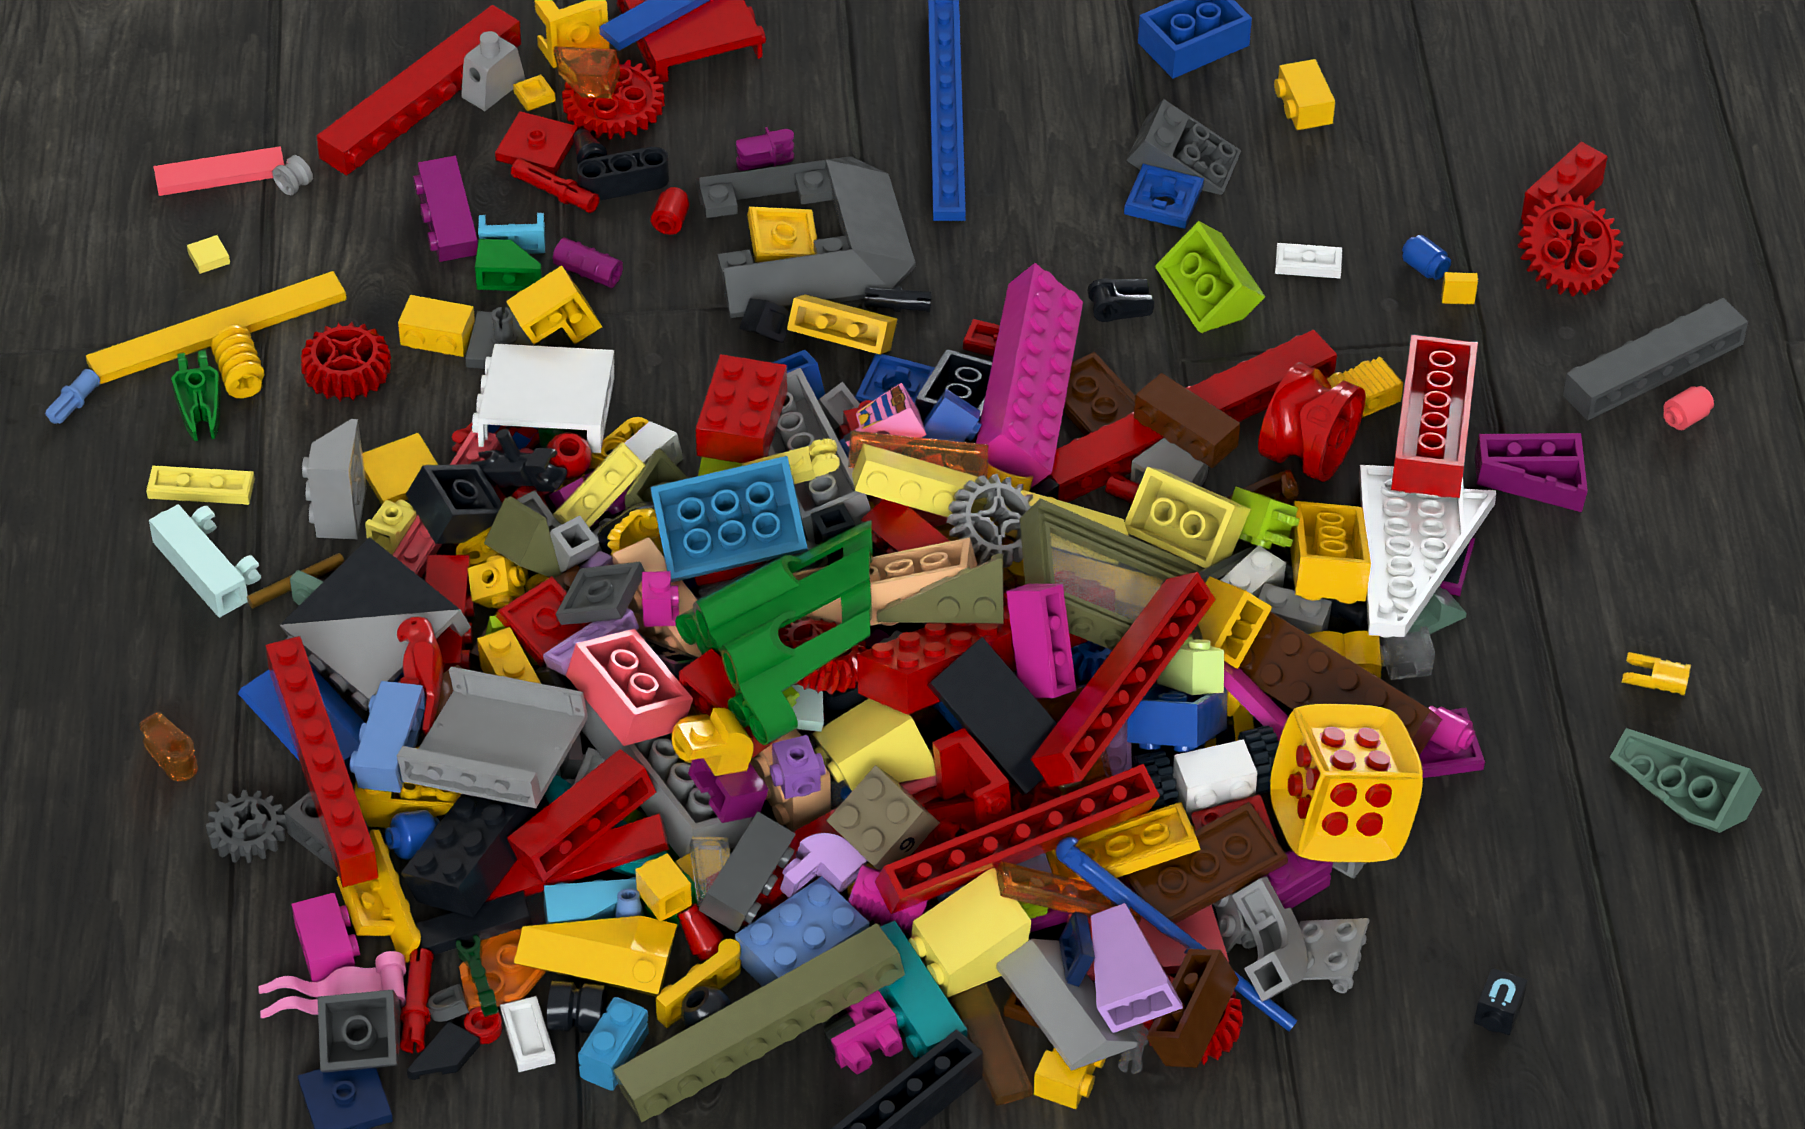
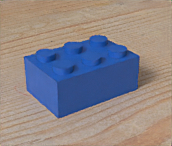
M1174 0L1140 15L1138 44L1174 79L1249 46L1252 17L1235 0Z
M1157 683L1152 685L1127 719V742L1139 743L1140 749L1147 750L1160 749L1161 745L1174 746V751L1177 752L1194 751L1196 747L1205 745L1206 741L1216 738L1217 734L1227 729L1228 690L1224 687V693L1190 695Z

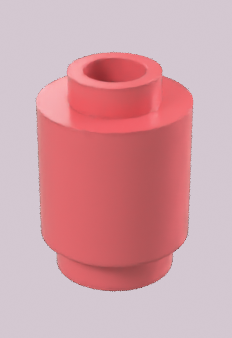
M1703 386L1689 387L1665 402L1664 419L1671 427L1677 430H1685L1709 415L1710 410L1714 407L1713 397Z

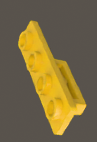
M371 830L369 835L375 849L379 878L344 888L342 887L339 875L336 880L356 935L390 936L396 952L402 953L405 956V962L408 963L410 961V953L420 945L421 934L411 915L410 904L403 894L399 883V875L394 870L389 856L388 846L384 843L380 830Z

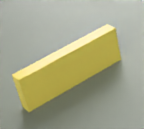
M623 442L620 443L555 511L553 516L561 524H564L580 515L590 528L637 478L646 465Z
M152 465L146 492L148 499L249 505L255 477L254 471Z

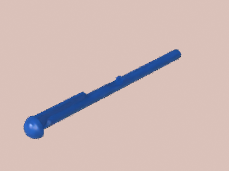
M1065 837L1059 841L1056 847L1058 860L1118 906L1125 903L1129 910L1130 908L1133 909L1163 934L1187 948L1184 951L1185 954H1187L1189 949H1206L1077 848L1076 844L1079 839ZM1235 972L1239 978L1235 990L1290 1032L1298 1020L1271 999L1262 1002L1254 986Z

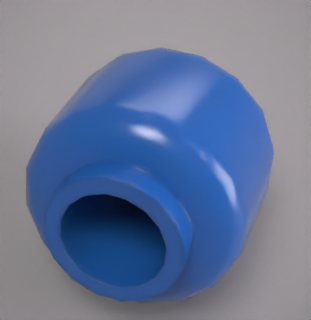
M420 809L397 813L392 818L390 827L386 828V844L389 849L394 850L399 858L412 859L440 821L427 810Z

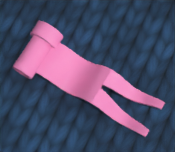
M396 951L384 952L375 959V968L342 967L336 969L327 978L319 982H308L294 976L279 977L267 984L258 986L259 994L268 993L280 988H291L310 997L318 998L319 996L394 990L400 1000L401 1008L406 1002L403 976L406 974L405 956ZM297 996L285 997L268 1008L261 1010V1018L269 1017L285 1009H298L312 1015H318V999L309 1000Z

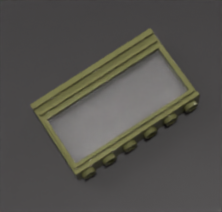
M1041 498L1020 518L1025 585L1063 584L1069 633L1110 650L1115 648L1166 579L1194 572L1199 573L1205 569ZM1197 624L1190 635L1193 636V640H1203Z

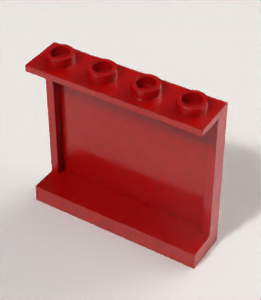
M617 0V6L621 14L647 0ZM710 0L636 41V44L648 68L652 69L653 76H659L660 83L668 81L669 66L752 46L757 58H762V44L766 43V37L762 26H757L752 7H747L745 0Z

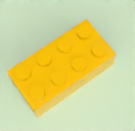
M1294 501L1293 506L1298 508L1295 517L1300 519L1298 527L1292 526L1289 538L1293 539L1290 551L1295 595L1302 596L1307 600H1320L1321 598L1336 599L1346 604H1352L1356 601L1366 602L1371 559L1363 507Z

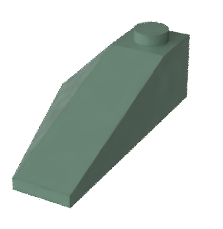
M1628 728L1623 732L1610 756V759L1687 822L1718 833L1745 821L1762 791L1750 768Z

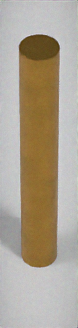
M338 553L301 571L319 578L336 570L344 562V558ZM292 575L248 595L246 598L250 607L253 609L291 591L290 578Z

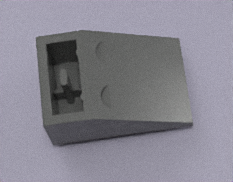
M1163 99L1144 120L1126 161L1138 169H1141L1142 165L1146 164L1204 178L1203 191L1222 195L1241 150Z

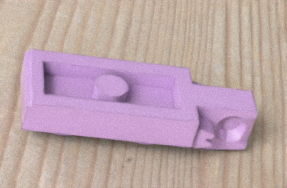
M627 608L622 619L596 621L585 626L543 654L546 666L566 676L576 643L631 629L638 630L639 625L633 614L634 612Z

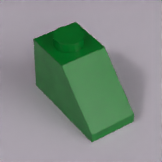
M478 240L475 263L477 290L522 291L542 278L541 264L512 240Z

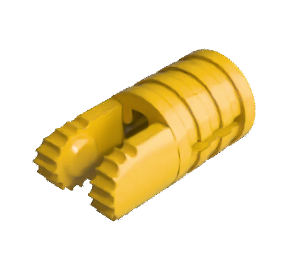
M1628 652L1626 661L1629 664L1653 669L1652 676L1626 672L1623 674L1622 683L1650 689L1656 688L1661 691L1666 690L1671 693L1676 692L1685 696L1691 664L1684 665L1679 662L1674 663L1657 657Z

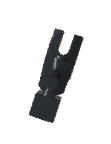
M502 429L496 434L504 451L491 450L479 452V457L485 460L471 463L480 466L492 487H495L497 484L505 488L508 486H535L537 491L554 492L562 485L567 476L565 468L555 467L549 462L551 458L557 455L555 449L535 448L533 453H522L519 451L508 429Z

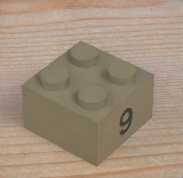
M876 765L826 820L866 860L880 871L885 865L911 856L940 823L892 776Z

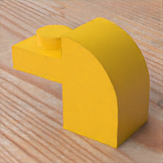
M713 708L710 719L677 724L674 733L675 738L689 760L704 758L715 776L747 771L753 754V742L732 711L725 708Z

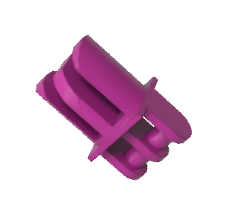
M765 127V134L736 140L737 168L745 171L770 165L776 167V165L792 162L794 160V142L792 141L794 139V132L790 129L769 132L768 127Z

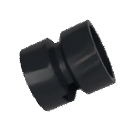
M552 981L547 1006L548 1030L570 1031L573 1026H577L581 1033H591L603 1013H606V985L584 983L581 989H577L574 982Z

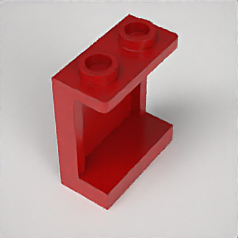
M965 728L932 742L937 792L944 801L963 792L969 799L974 800L977 829L1012 816L1009 781Z

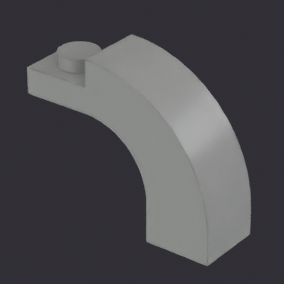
M535 490L516 499L546 518L561 573L595 555L599 541L580 515L561 525Z
M1267 876L1258 879L1232 895L1256 942L1258 959L1244 969L1262 1002L1300 982L1305 977L1308 966L1306 946L1299 924L1291 908L1284 909Z

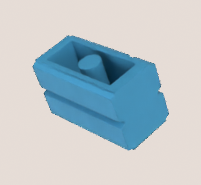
M619 997L612 999L606 1009L607 1013H603L578 1053L580 1077L608 1090H614L618 1084L613 1070L632 1060L649 1034L647 1023L648 1011L644 1007Z

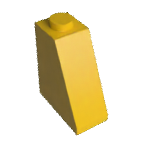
M1209 576L1205 584L1216 600L1200 620L1198 626L1203 640L1211 641L1210 646L1223 649L1224 662L1238 669L1270 613L1272 606L1246 590Z

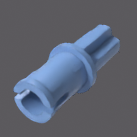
M84 369L70 386L66 385L62 388L61 395L49 406L45 413L51 423H62L76 408H81L84 405V399L100 385V378L94 371Z

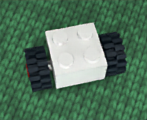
M1263 726L1241 731L1240 735H1238L1239 741L1174 755L1173 768L1172 766L1170 767V760L1166 757V752L1163 749L1133 755L1132 768L1144 764L1160 795L1149 812L1182 802L1191 825H1193L1191 820L1193 812L1270 792L1271 771L1279 742L1277 743V735L1273 732V728Z

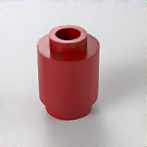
M670 187L659 195L651 215V224L657 231L671 235L681 230L690 207L689 198L685 191L680 188Z

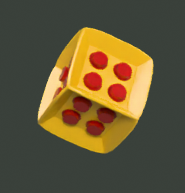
M1312 704L1294 708L1284 725L1270 778L1272 807L1288 845L1302 858L1326 862H1380L1396 858L1403 850L1409 837L1423 787V771L1419 755L1399 716L1386 708L1357 704Z

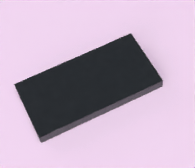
M981 637L927 686L963 728L968 731L1019 793L1024 796L1044 779L1031 758L1057 723L986 640Z

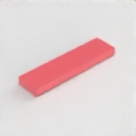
M281 146L153 167L158 195L163 196L273 178V169L278 165H284Z

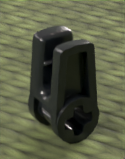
M1102 278L1093 281L1088 286V297L1094 302L1093 314L1096 320L1100 322L1150 316L1153 313L1154 299L1149 294L1148 279Z

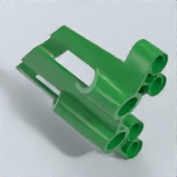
M872 520L860 523L797 557L784 555L695 601L692 609L676 617L677 630L687 644L693 645L697 643L702 655L712 648L722 656L726 674L736 693L735 696L729 698L728 709L735 714L743 728L750 726L754 737L762 745H767L798 727L794 710L782 692L871 636L872 598L870 563L873 561ZM843 548L842 559L801 580L793 576L792 573ZM841 597V624L796 648H790L780 641L778 636L779 629Z

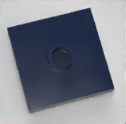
M376 1068L323 1073L318 1069L297 1075L314 1129H369L393 1122L392 1113Z

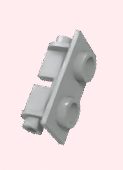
M1243 888L1213 903L1219 921L1218 927L1227 953L1236 943L1242 944L1244 948L1248 949L1256 946L1252 932L1232 897L1233 894Z

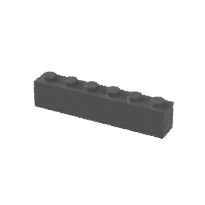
M1724 298L1711 304L1707 303L1686 316H1680L1661 328L1651 330L1647 335L1634 341L1626 342L1616 350L1607 354H1601L1595 360L1583 366L1574 367L1566 375L1563 397L1588 421L1743 345L1748 321Z

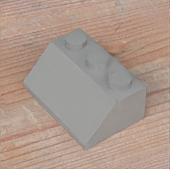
M350 419L311 444L309 457L303 458L302 475L303 478H308L305 491L306 501L312 502L309 506V523L315 524L316 538L358 540L367 487L358 419Z

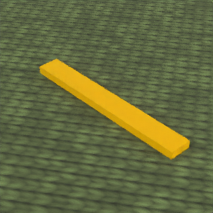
M334 271L88 354L86 355L87 364L90 370L99 376V383L103 384L176 359L179 353L187 355L211 347L214 336L226 327L241 325L252 333L347 300L346 292Z

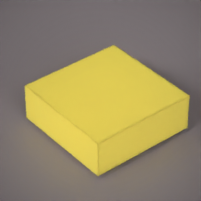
M217 235L187 245L188 254L199 274L230 264L229 255Z

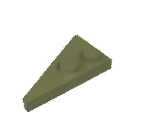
M1003 554L993 555L990 561L972 569L969 566L959 571L954 577H945L923 587L920 593L901 601L899 598L888 603L885 608L878 610L877 622L1003 623Z

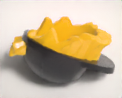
M644 501L629 506L620 516L601 526L597 534L602 552L610 556L648 537L662 555L664 554L653 502Z

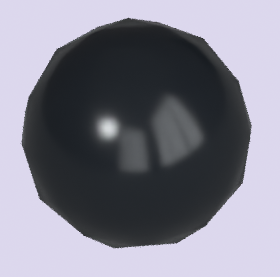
M700 986L690 991L682 1001L681 1019L687 1029L732 1003L728 995L717 987Z

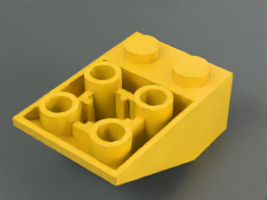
M357 781L355 784V795L368 827H390L392 818L400 812L421 809L429 811L433 817L445 815L461 795V793L404 782L401 793L358 788Z

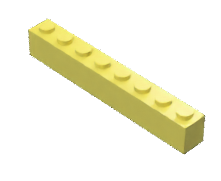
M864 443L852 472L854 489L857 492L944 517L953 514L948 508L952 501H956L954 498L955 493L959 489L964 490V485L969 480L975 482L978 478L971 474ZM1021 491L1024 496L1033 494V499L1029 502L1030 506H1033L1041 498L1128 535L1124 519L1029 491ZM987 498L975 500L971 507V513L984 510L983 506L987 504ZM990 517L991 522H993L995 519ZM995 521L994 525L999 526L998 522ZM1011 530L1005 534L1016 537L1017 530ZM1050 534L1051 547L1113 566H1117L1119 562L1062 537Z

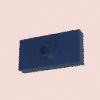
M1075 911L1059 937L1065 979L1068 984L1079 987L1095 959L1087 915Z

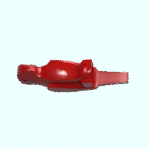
M410 617L404 620L397 630L398 641L409 643L403 658L404 677L398 683L423 685L426 706L422 730L426 736L434 724L439 705L444 662L429 620L423 617Z

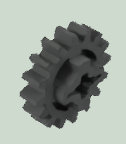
M242 790L240 798H235L230 793L227 795L228 803L225 804L217 801L215 803L217 812L208 813L209 823L206 824V829L212 849L218 848L219 856L222 858L230 853L232 862L236 863L240 856H244L247 863H251L253 856L257 854L261 859H266L265 851L269 849L276 852L278 850L277 841H285L286 839L284 830L287 829L283 806L281 804L275 805L272 795L263 800L261 791H257L253 797H250L246 790Z

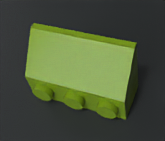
M1200 221L1155 265V268L1196 329L1201 333L1243 320L1265 298V295L1223 234Z

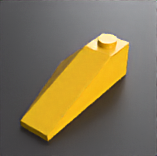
M640 915L523 926L514 964L657 997L663 987L677 924L667 921L660 922L658 919Z

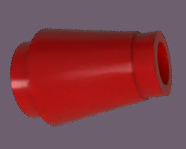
M692 903V906L677 913V916L680 919L692 955H697L699 960L703 961L718 952V946L723 941L724 935L704 913L698 910V905Z

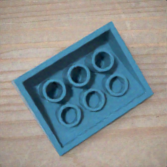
M787 456L650 487L667 571L671 572V582L808 551L795 484Z

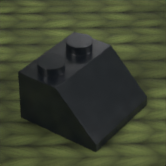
M478 464L423 465L406 493L407 498L435 544L464 543L493 525L503 504Z

